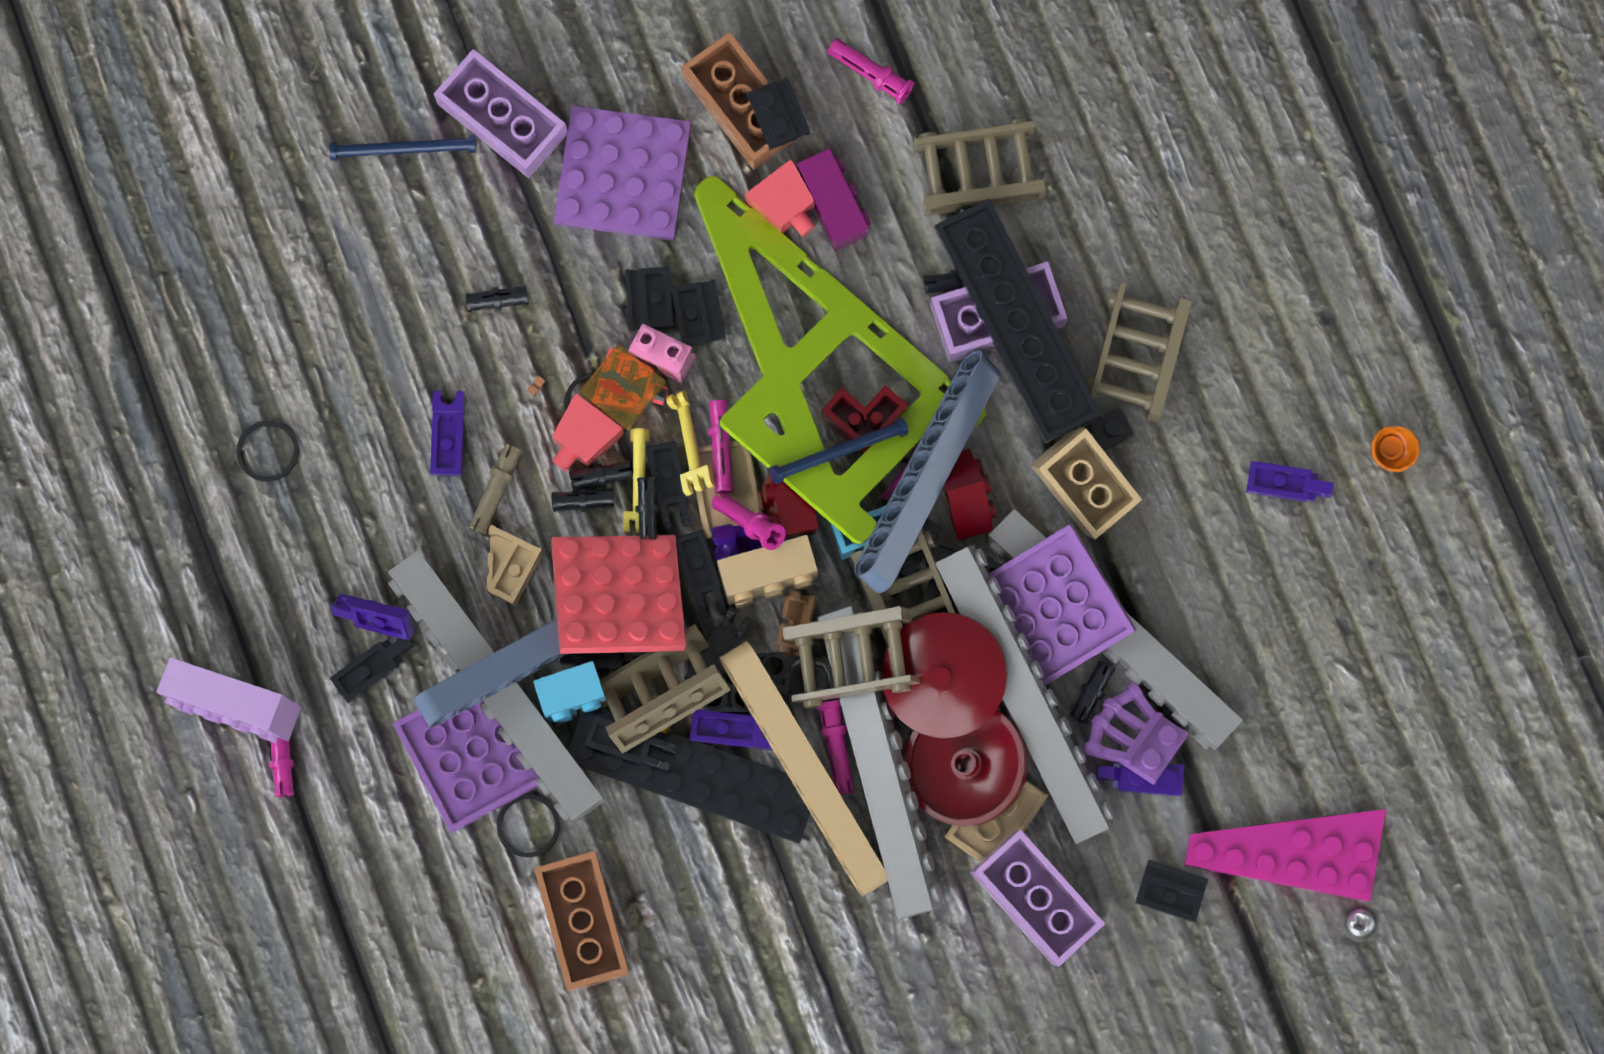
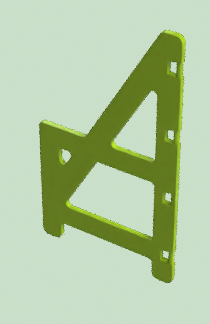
M708 176L696 187L694 197L763 376L721 417L720 426L768 469L773 465L780 467L825 450L800 384L852 335L861 340L919 390L921 394L899 417L905 420L908 426V435L903 437L897 435L873 444L843 475H836L828 461L786 477L783 480L852 542L863 544L871 536L876 526V521L860 507V502L920 442L945 395L939 389L943 384L949 387L951 380L948 378L949 376L825 269L820 268L808 258L804 251L753 207L750 208L724 182L716 176ZM731 202L745 212L741 217L728 207ZM750 249L758 251L827 312L791 348L784 345L748 250ZM801 262L815 273L811 278L798 268ZM871 323L875 324L886 335L880 339L869 329ZM985 408L983 409L973 430L983 421L984 417L986 416ZM774 414L778 416L784 431L783 435L776 434L764 423V420L769 415Z

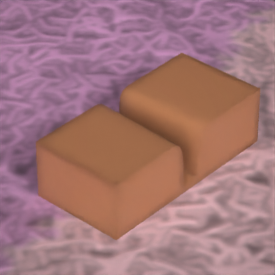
M538 375L533 384L527 389V392L535 397L546 381Z

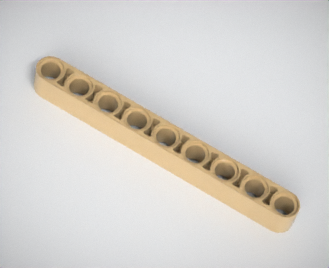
M746 641L721 656L719 659L726 673L858 893L864 897L888 882L884 867L751 645Z

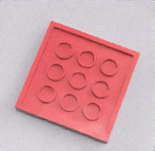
M646 535V539H641L640 536L552 537L551 548L560 654L685 650L686 641L675 535H657V539H649V535Z

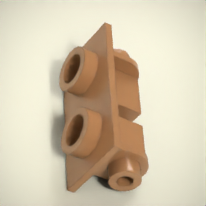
M789 591L788 596L784 598L785 603L782 618L787 619L788 623L780 624L775 645L778 646L777 652L784 656L800 657L799 647H796L793 642L784 640L783 628L811 623L816 596H801L799 592Z

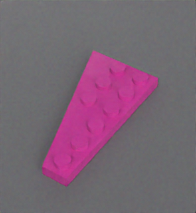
M1386 809L1190 834L1184 866L1370 902Z

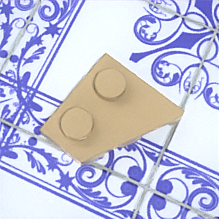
M491 525L489 527L490 552L488 553L487 561L489 574L487 575L486 591L516 606L544 551Z

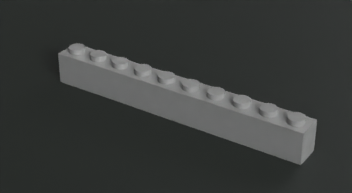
M1013 509L989 534L987 541L991 543L988 546L989 549L997 557L1002 559L1005 556L1010 561L1045 540L1046 537L1019 512ZM1127 613L1137 630L1103 650L1102 653L1112 663L1116 664L1119 662L1127 669L1125 674L1132 682H1135L1137 685L1142 683L1150 691L1148 696L1157 705L1162 707L1165 704L1173 712L1171 717L1183 728L1188 726L1196 733L1194 735L1195 740L1205 749L1211 747L1215 751L1243 719Z
M971 545L938 561L935 564L960 614L968 616L985 626L994 635L1003 650L1008 673L1007 687L1003 700L1075 844L1109 829L1114 824L1112 821L1115 817L1113 810L1107 801H1102L1098 790H1100L1099 782L1093 773H1088L1084 765L1086 757L1079 745H1074L1070 737L1072 729L1067 719L1060 717L1055 708L1058 705L1057 699L1050 688L1046 690L1041 680L1044 677L1043 671L1036 660L1032 662L1027 652L1030 649L1029 643L1022 632L1018 634L1013 624L1016 621L1015 615L1008 604L1004 606L999 596L1002 593L1001 587L994 576L990 578L985 568L988 563L981 549L976 550L975 546Z
M418 550L388 571L392 578L388 582L389 586L398 598L402 595L407 598L410 605L406 609L409 610V613L416 622L422 619L429 629L424 633L435 647L441 644L447 652L443 658L453 672L458 668L461 671L494 653ZM517 682L483 700L484 703L479 706L490 721L496 718L502 726L498 733L508 746L512 743L516 745L521 752L516 757L527 771L531 768L534 769L539 776L535 780L536 784L545 796L549 793L554 796L558 803L553 807L564 821L570 818L575 824L604 802L602 796Z
M850 606L819 616L818 620L823 621L866 612L861 607ZM854 632L843 634V639L840 641L846 686L864 683L858 637L854 636ZM824 639L825 646H826V650H827V654H828L829 661H830V653H829L828 642H826L825 639ZM871 641L876 681L882 680V672L879 671L876 661L878 659V650L875 643ZM884 690L839 698L897 917L898 919L910 918L943 908L941 903L943 900L942 888L939 883H936L934 877V858L927 851L925 843L927 832L924 824L919 821L917 813L919 808L916 794L911 791L908 780L911 777L908 764L903 761L900 750L903 747L902 739L898 731H895L892 720L895 715L888 704Z

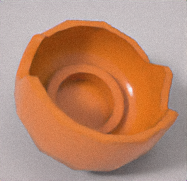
M1391 425L1384 427L1375 434L1371 442L1372 458L1379 467L1391 472L1405 471L1415 464L1420 454L1419 441L1414 433L1408 428Z

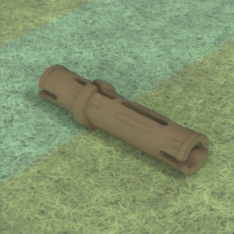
M506 443L495 468H491L489 472L491 478L468 526L472 531L480 532V534L485 536L508 483H512L514 479L512 473L523 452L514 446L510 447L511 445Z

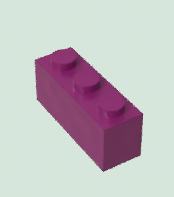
M829 148L797 163V170L815 201V210L835 251L867 237L869 232L868 226L871 225L870 218L864 208L859 209L855 201L858 198V194L852 182L846 183L842 175L845 172V168L838 155L833 156Z

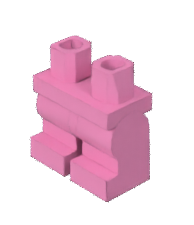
M643 323L628 350L631 358L653 369L657 366L659 373L683 384L696 358L695 354L691 353L692 347Z

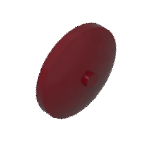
M938 612L919 617L900 630L905 674L920 677V684L910 685V691L892 693V689H886L884 694L889 706L904 724L927 736L952 738L976 730L994 715L1003 700L1007 687L1008 673L1003 650L997 639L985 626L962 614ZM889 646L883 659L882 680L893 678Z
M999 710L981 727L959 737L937 738L914 730L908 741L904 758L911 773V777L908 779L911 791L916 794L919 806L931 817L941 822L962 827L982 825L1004 814L1020 795L1028 768V757L1024 740L1015 724Z

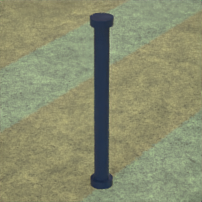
M469 135L468 138L351 145H337L336 142H332L329 144L331 161H337L338 157L469 150L470 153H476L475 135Z
M898 418L894 420V424L780 467L773 465L769 467L770 477L775 484L782 483L784 478L894 436L908 435V426L903 418Z

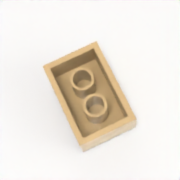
M1079 427L1067 433L1030 465L1082 532L1093 539H1097L1142 500L1086 428Z
M807 535L783 541L774 550H767L762 547L717 560L718 571L728 605L735 604L736 608L748 606L754 603V598L764 595L766 599L783 595V590L795 587V591L810 588L813 586L812 582L817 580L818 575Z

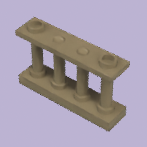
M1016 119L1010 121L1009 125L937 135L936 132H927L919 135V138H914V153L925 152L931 192L928 194L929 196H925L923 199L924 215L930 216L955 212L956 209L965 206L967 210L968 205L975 206L990 199L993 206L1044 199L1046 193L1044 179L1036 180V177L1032 175L1026 136H1033L1034 121L1027 122L1026 119ZM1014 138L1021 179L1018 180V183L1006 184L1002 179L996 141ZM984 143L991 183L986 188L977 189L972 183L966 145ZM954 147L961 188L958 189L959 192L947 193L942 187L937 149Z
M1121 282L1118 291L1112 289L1108 307L1113 308L1095 377L1089 375L1086 386L1094 402L1097 394L1142 405L1144 406L1143 409L1149 411L1146 420L1158 423L1162 416L1192 301L1180 298L1177 307L1172 305L1171 308L1124 296L1127 283ZM1120 307L1167 320L1166 323L1172 324L1169 335L1163 334L1162 337L1117 325ZM1115 336L1159 348V352L1164 353L1162 363L1151 365L1108 353L1112 337ZM1108 365L1152 377L1151 380L1156 382L1154 393L1148 391L1147 394L1100 382L1104 366Z
M922 527L917 536L918 538H916L908 554L923 550L929 567L894 581L891 587L882 593H876L861 580L873 611L888 609L886 601L890 600V596L934 578L941 596L909 608L912 621L944 607L947 608L948 612L957 613L947 586L935 564L937 562L932 549L936 547L930 530L924 532ZM863 550L851 554L855 565ZM880 627L886 640V643L889 646L887 631H884L883 627Z
M899 606L784 627V640L793 642L796 647H799L805 691L804 694L792 695V702L803 704L804 708H815L822 706V701L886 689H892V693L910 691V685L920 684V677L905 674L899 630L902 629V623L912 622L910 609ZM883 627L888 635L893 678L876 681L870 634H873L872 629ZM854 632V636L858 637L864 683L846 686L840 640L843 639V634ZM824 638L829 646L834 688L817 691L811 645L814 644V639Z
M695 624L684 630L686 641L684 651L646 652L600 679L606 701L600 702L601 707L609 706L616 721L605 728L609 737L622 754L730 691L726 680L717 667L713 664L707 668L700 652L708 648L709 644ZM690 659L696 675L680 684L673 667ZM663 675L669 691L653 699L646 683ZM636 690L642 706L626 715L620 699Z

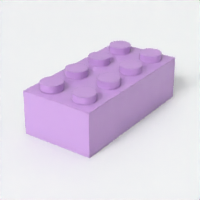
M474 49L434 93L436 102L441 108L527 178L534 174L567 136L566 123Z
M1049 262L1026 268L1056 328L1065 327L1067 315ZM965 287L931 298L930 307L949 363L963 359L975 350L986 352L995 349Z
M171 657L168 660L156 692L166 698L165 704L176 707L175 709L190 715L195 713L217 724L222 722L235 730L247 734L251 732L273 743H276L278 738L289 741L302 707L282 694Z
M1021 829L1014 830L970 871V874L1053 966L1059 967L1105 925L1101 918Z

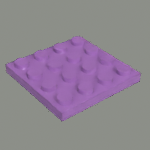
M571 106L554 225L674 241L691 122Z
M1072 524L1067 525L989 573L990 578L994 576L1001 587L1002 593L999 596L1004 606L1008 604L1015 615L1016 621L1013 624L1018 634L1022 632L1029 643L1030 649L1027 652L1032 662L1036 660L1043 671L1044 677L1041 680L1044 686L1137 630Z
M483 701L432 728L428 726L419 709L392 723L451 834L538 787L535 780L539 776L533 768L527 771L516 756L521 752L514 743L508 746L498 733L502 726L496 718L490 721L479 707L484 703Z

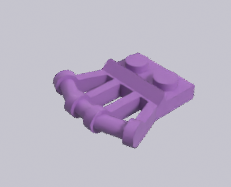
M1132 682L1126 686L1125 691L1112 699L1107 698L1102 705V712L1093 717L1091 720L1092 728L1089 742L1085 743L1083 751L1092 757L1121 763L1154 785L1187 739L1189 733L1163 717L1162 713L1155 712L1143 696L1140 687L1135 682ZM1133 700L1148 720L1147 723L1124 710L1122 706ZM1115 717L1138 732V736L1133 740L1110 725V720ZM1103 734L1127 749V751L1123 752L1103 747L1101 745Z

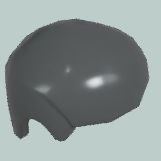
M813 657L817 691L834 688L831 665L823 658ZM797 660L789 668V693L791 696L805 693L800 660Z

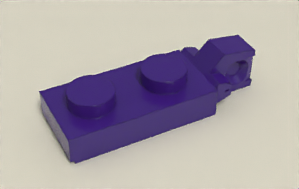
M1251 461L1246 493L1301 502H1315L1316 496L1331 498L1334 483L1318 480L1319 474L1312 473V470Z
M339 594L333 605H331L334 616L353 620L355 627L405 640L410 639L415 632L409 610L401 607H393L377 603L373 600H365Z
M1114 762L1113 767H1097V780L1112 781V789H1119L1120 792L1172 797L1182 796L1184 765L1168 764L1154 785L1118 762Z

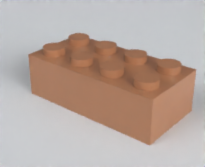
M730 32L681 66L684 81L753 170L794 142L792 141L769 151L746 97L747 92L767 85L769 82Z
M596 851L534 868L567 991H576L630 975Z

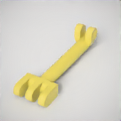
M684 390L679 391L677 396L671 394L666 397L668 406L678 410L690 470L680 474L683 492L686 496L693 494L692 482L695 490L700 492L704 490L703 478L708 488L715 486L713 469L710 466L705 465L701 467L687 392Z
M631 429V442H633V511H623V533H630V521H636V533H639V514L635 512V506L638 505L637 478L644 477L645 479L646 442H649V429Z

